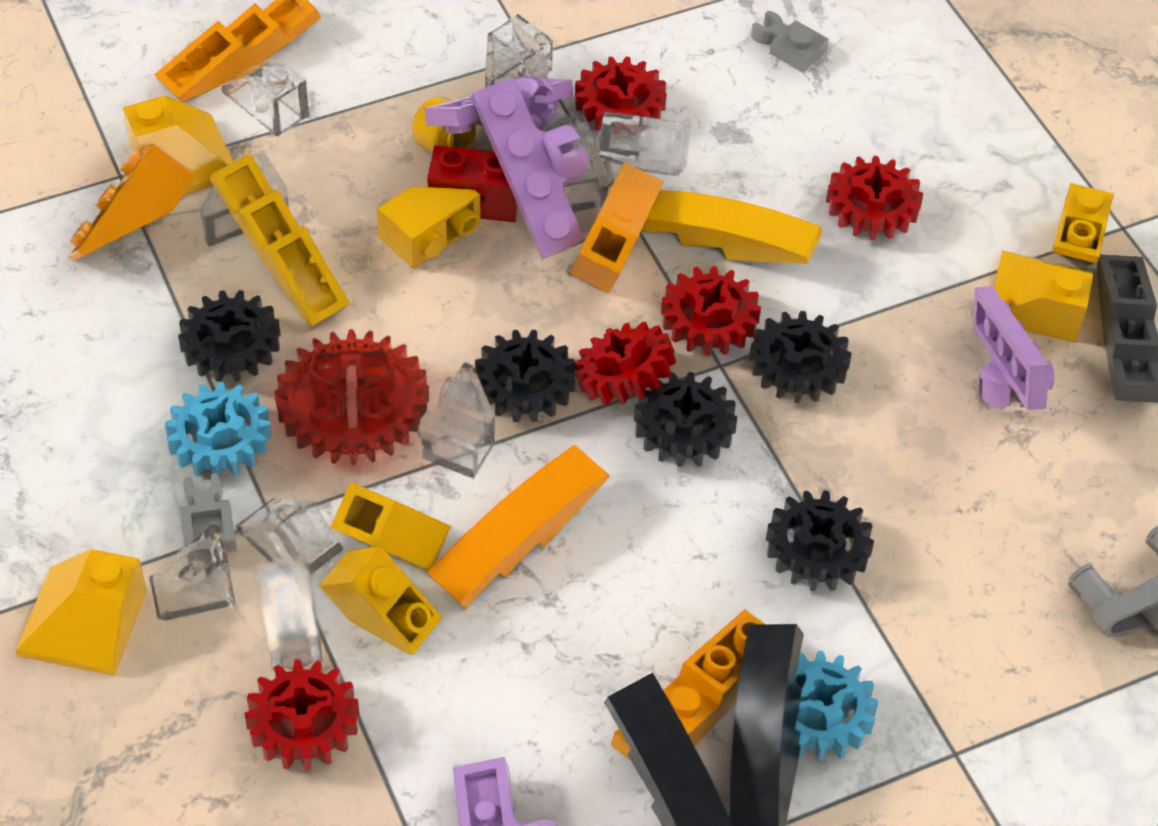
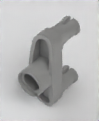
M1156 526L1147 535L1145 543L1158 555V526ZM1091 564L1080 567L1070 576L1068 586L1092 612V621L1107 637L1121 636L1152 625L1158 632V575L1124 595L1116 594Z

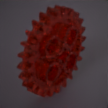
M349 329L346 340H340L335 332H330V343L324 345L320 340L313 338L312 352L303 348L296 349L298 362L286 360L284 362L286 374H279L277 376L278 390H275L278 421L279 423H284L285 435L287 437L296 436L298 449H303L311 444L313 458L316 459L325 451H328L331 455L332 464H336L341 455L345 454L349 456L351 465H356L359 454L364 453L373 463L376 462V450L382 449L385 453L392 456L394 455V441L407 446L410 444L409 431L418 433L421 431V418H427L428 416L427 402H430L429 385H427L426 370L419 369L418 356L407 358V346L405 344L392 349L391 336L387 335L377 343L374 342L373 331L369 330L362 340L356 338L353 329ZM350 365L356 366L357 426L355 428L349 427L348 367Z

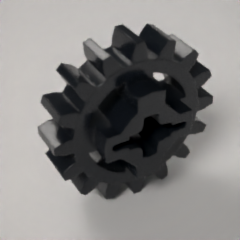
M223 290L219 291V300L212 301L207 296L201 297L203 304L201 309L189 306L187 308L189 319H181L179 322L181 334L178 335V339L186 364L188 366L196 364L198 375L201 377L210 370L214 371L215 381L221 382L225 374H232L235 382L240 381L241 372L246 370L253 376L259 374L257 364L262 363L270 366L273 363L271 352L280 351L279 337L281 332L279 319H275L274 308L271 305L262 308L261 297L258 295L247 301L242 290H239L234 298H228Z
M800 311L798 319H792L787 312H782L780 323L768 318L765 320L764 330L756 329L749 354V361L753 362L751 373L753 376H762L761 387L763 389L770 388L773 385L777 387L776 397L779 399L788 392L793 394L795 403H800L802 394H809L810 398L817 402L819 401L821 390L833 395L835 394L837 383L844 384L846 381L852 352L847 351L848 337H837L839 331L837 324L830 325L829 327L823 326L824 316L818 315L814 321L807 320L806 311Z
M517 329L512 331V339L506 340L500 335L495 336V348L484 345L481 348L482 358L475 360V391L481 393V403L483 406L495 403L496 416L500 417L506 411L512 412L513 422L517 423L521 419L522 414H529L532 422H538V412L544 411L551 417L555 416L556 403L567 406L569 403V392L575 391V360L568 358V347L563 345L554 348L555 337L553 335H549L542 341L538 339L537 330L533 329L528 337H521Z
M672 372L668 383L664 384L658 380L660 388L651 389V391L643 390L644 398L639 399V404H635L636 438H644L643 449L646 452L656 448L659 449L658 461L664 462L669 456L676 457L677 467H682L685 463V458H692L698 467L702 466L703 455L707 454L712 459L717 460L721 447L730 448L732 435L735 434L738 416L734 415L736 403L734 400H726L727 389L724 386L715 390L711 388V377H706L700 383L695 381L694 372H688L685 380H679L676 374ZM685 414L688 415L686 424L683 423V416Z
M809 490L804 491L802 502L799 503L794 498L787 497L784 510L779 508L773 510L771 523H768L765 539L768 541L767 557L777 558L775 571L782 573L790 570L792 572L790 583L793 585L799 583L802 578L809 580L810 591H815L819 582H826L830 591L836 590L839 578L849 585L854 583L856 571L865 572L874 545V540L870 538L872 524L861 522L864 510L861 507L851 511L846 508L848 498L845 496L841 497L837 502L830 501V493L826 490L823 491L820 499H814ZM792 529L794 531V541L790 543L787 534ZM848 537L851 542V549L849 552L845 549L847 543L845 539H847Z

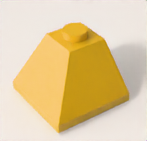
M165 95L123 107L129 144L132 151L136 148L142 152L143 149L154 144L197 175L185 194L214 186L209 178L211 174L233 163L211 114Z
M1002 250L994 288L1002 300L1009 304L1010 311L1017 321L1022 322L1025 331L1076 342L1087 310L1093 273L1091 270Z
M90 549L51 566L16 648L17 656L115 676L147 593L140 559Z

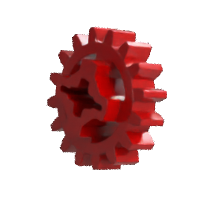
M613 56L608 57V64L604 66L598 61L592 62V71L583 69L581 71V79L575 83V109L582 112V121L584 123L595 121L594 130L596 131L609 127L611 136H616L619 129H625L629 136H633L634 127L638 126L642 130L648 131L650 121L659 123L661 120V111L666 109V81L659 80V71L657 69L647 72V62L641 61L637 65H632L631 58L628 56L624 58L622 63H617Z
M874 155L871 163H865L860 156L856 157L854 167L843 162L840 167V173L833 172L831 174L830 185H828L826 202L830 203L828 213L830 216H839L838 226L840 228L846 227L849 224L853 226L852 235L856 237L862 231H867L870 240H875L879 232H883L888 239H892L895 229L906 233L908 232L910 222L916 223L923 200V192L919 191L920 180L909 179L911 169L908 167L901 170L895 169L896 160L891 159L885 165L880 164L879 156Z
M712 266L709 274H703L698 267H694L691 278L679 273L676 285L667 284L665 297H662L661 304L663 329L672 330L671 340L674 343L685 339L687 341L686 351L688 352L694 350L696 346L703 347L704 356H710L712 348H719L723 355H728L730 344L742 349L745 347L746 337L754 338L761 313V306H758V292H748L750 284L748 279L739 282L734 281L735 271L733 270L728 271L725 276L718 275L717 266Z
M629 322L624 323L621 331L618 328L614 330L611 328L606 329V334L603 335L604 338H591L592 347L580 349L579 355L581 359L575 361V375L582 393L586 392L591 401L600 397L603 405L609 404L613 398H618L620 404H625L628 396H631V398H644L643 390H646L648 387L651 389L660 388L658 379L670 377L672 373L669 366L676 364L675 351L668 333L663 334L659 325L649 329L647 322H641L636 329H631Z
M295 659L293 671L286 672L279 664L274 666L275 679L271 681L260 676L257 679L259 693H248L247 695L249 711L244 714L246 727L250 730L251 744L253 747L262 746L264 759L268 762L278 754L281 755L283 769H289L294 760H302L305 771L311 770L312 759L320 757L327 765L332 763L330 750L335 748L346 752L348 750L346 735L351 736L358 733L356 717L360 716L358 699L354 698L352 682L342 683L341 673L338 668H334L327 674H324L322 661L319 660L313 663L311 669H303L301 660Z

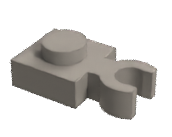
M767 11L765 13L764 26L757 22L752 24L751 37L753 40L760 44H771V55L802 73L827 51L829 41L827 37L797 20L787 26L775 12Z
M217 473L211 474L212 485L206 491L195 490L192 477H186L184 480V492L189 506L180 507L187 558L237 551L230 500L221 501L223 491L221 480Z

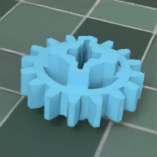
M218 382L216 391L209 392L204 384L199 385L198 396L194 398L192 395L184 393L182 395L184 407L171 406L170 408L172 420L165 421L170 454L177 455L178 465L181 468L192 463L195 476L199 477L205 469H211L212 474L217 473L219 477L223 469H229L233 476L239 475L238 465L244 463L253 468L256 465L254 453L266 454L268 451L266 440L272 438L268 408L266 405L260 406L257 393L244 397L243 385L238 384L232 392L226 391L224 382ZM245 419L248 421L250 426L246 425ZM187 434L192 435L193 442L188 438Z
M818 651L815 661L811 662L808 661L803 653H800L795 681L802 689V695L793 736L801 747L799 757H802L808 749H813L818 761L824 760L826 750H833L834 754L839 759L845 757L847 743L859 750L862 747L865 734L871 735L875 723L874 716L878 707V700L871 697L874 684L872 681L859 682L862 668L857 665L849 670L843 667L844 656L840 654L831 663L826 662L823 651ZM854 709V716L844 725L843 718L848 717L849 710Z

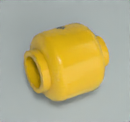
M435 96L426 100L414 115L412 123L413 137L419 146L431 153L433 152L434 145L469 149L475 141V123H471V131L463 133H445V126H426L425 108L452 101L446 97Z

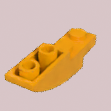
M746 609L683 662L680 675L663 689L694 746L737 702L739 677L748 625L765 624ZM620 729L614 732L611 746L629 759L627 754L631 748Z

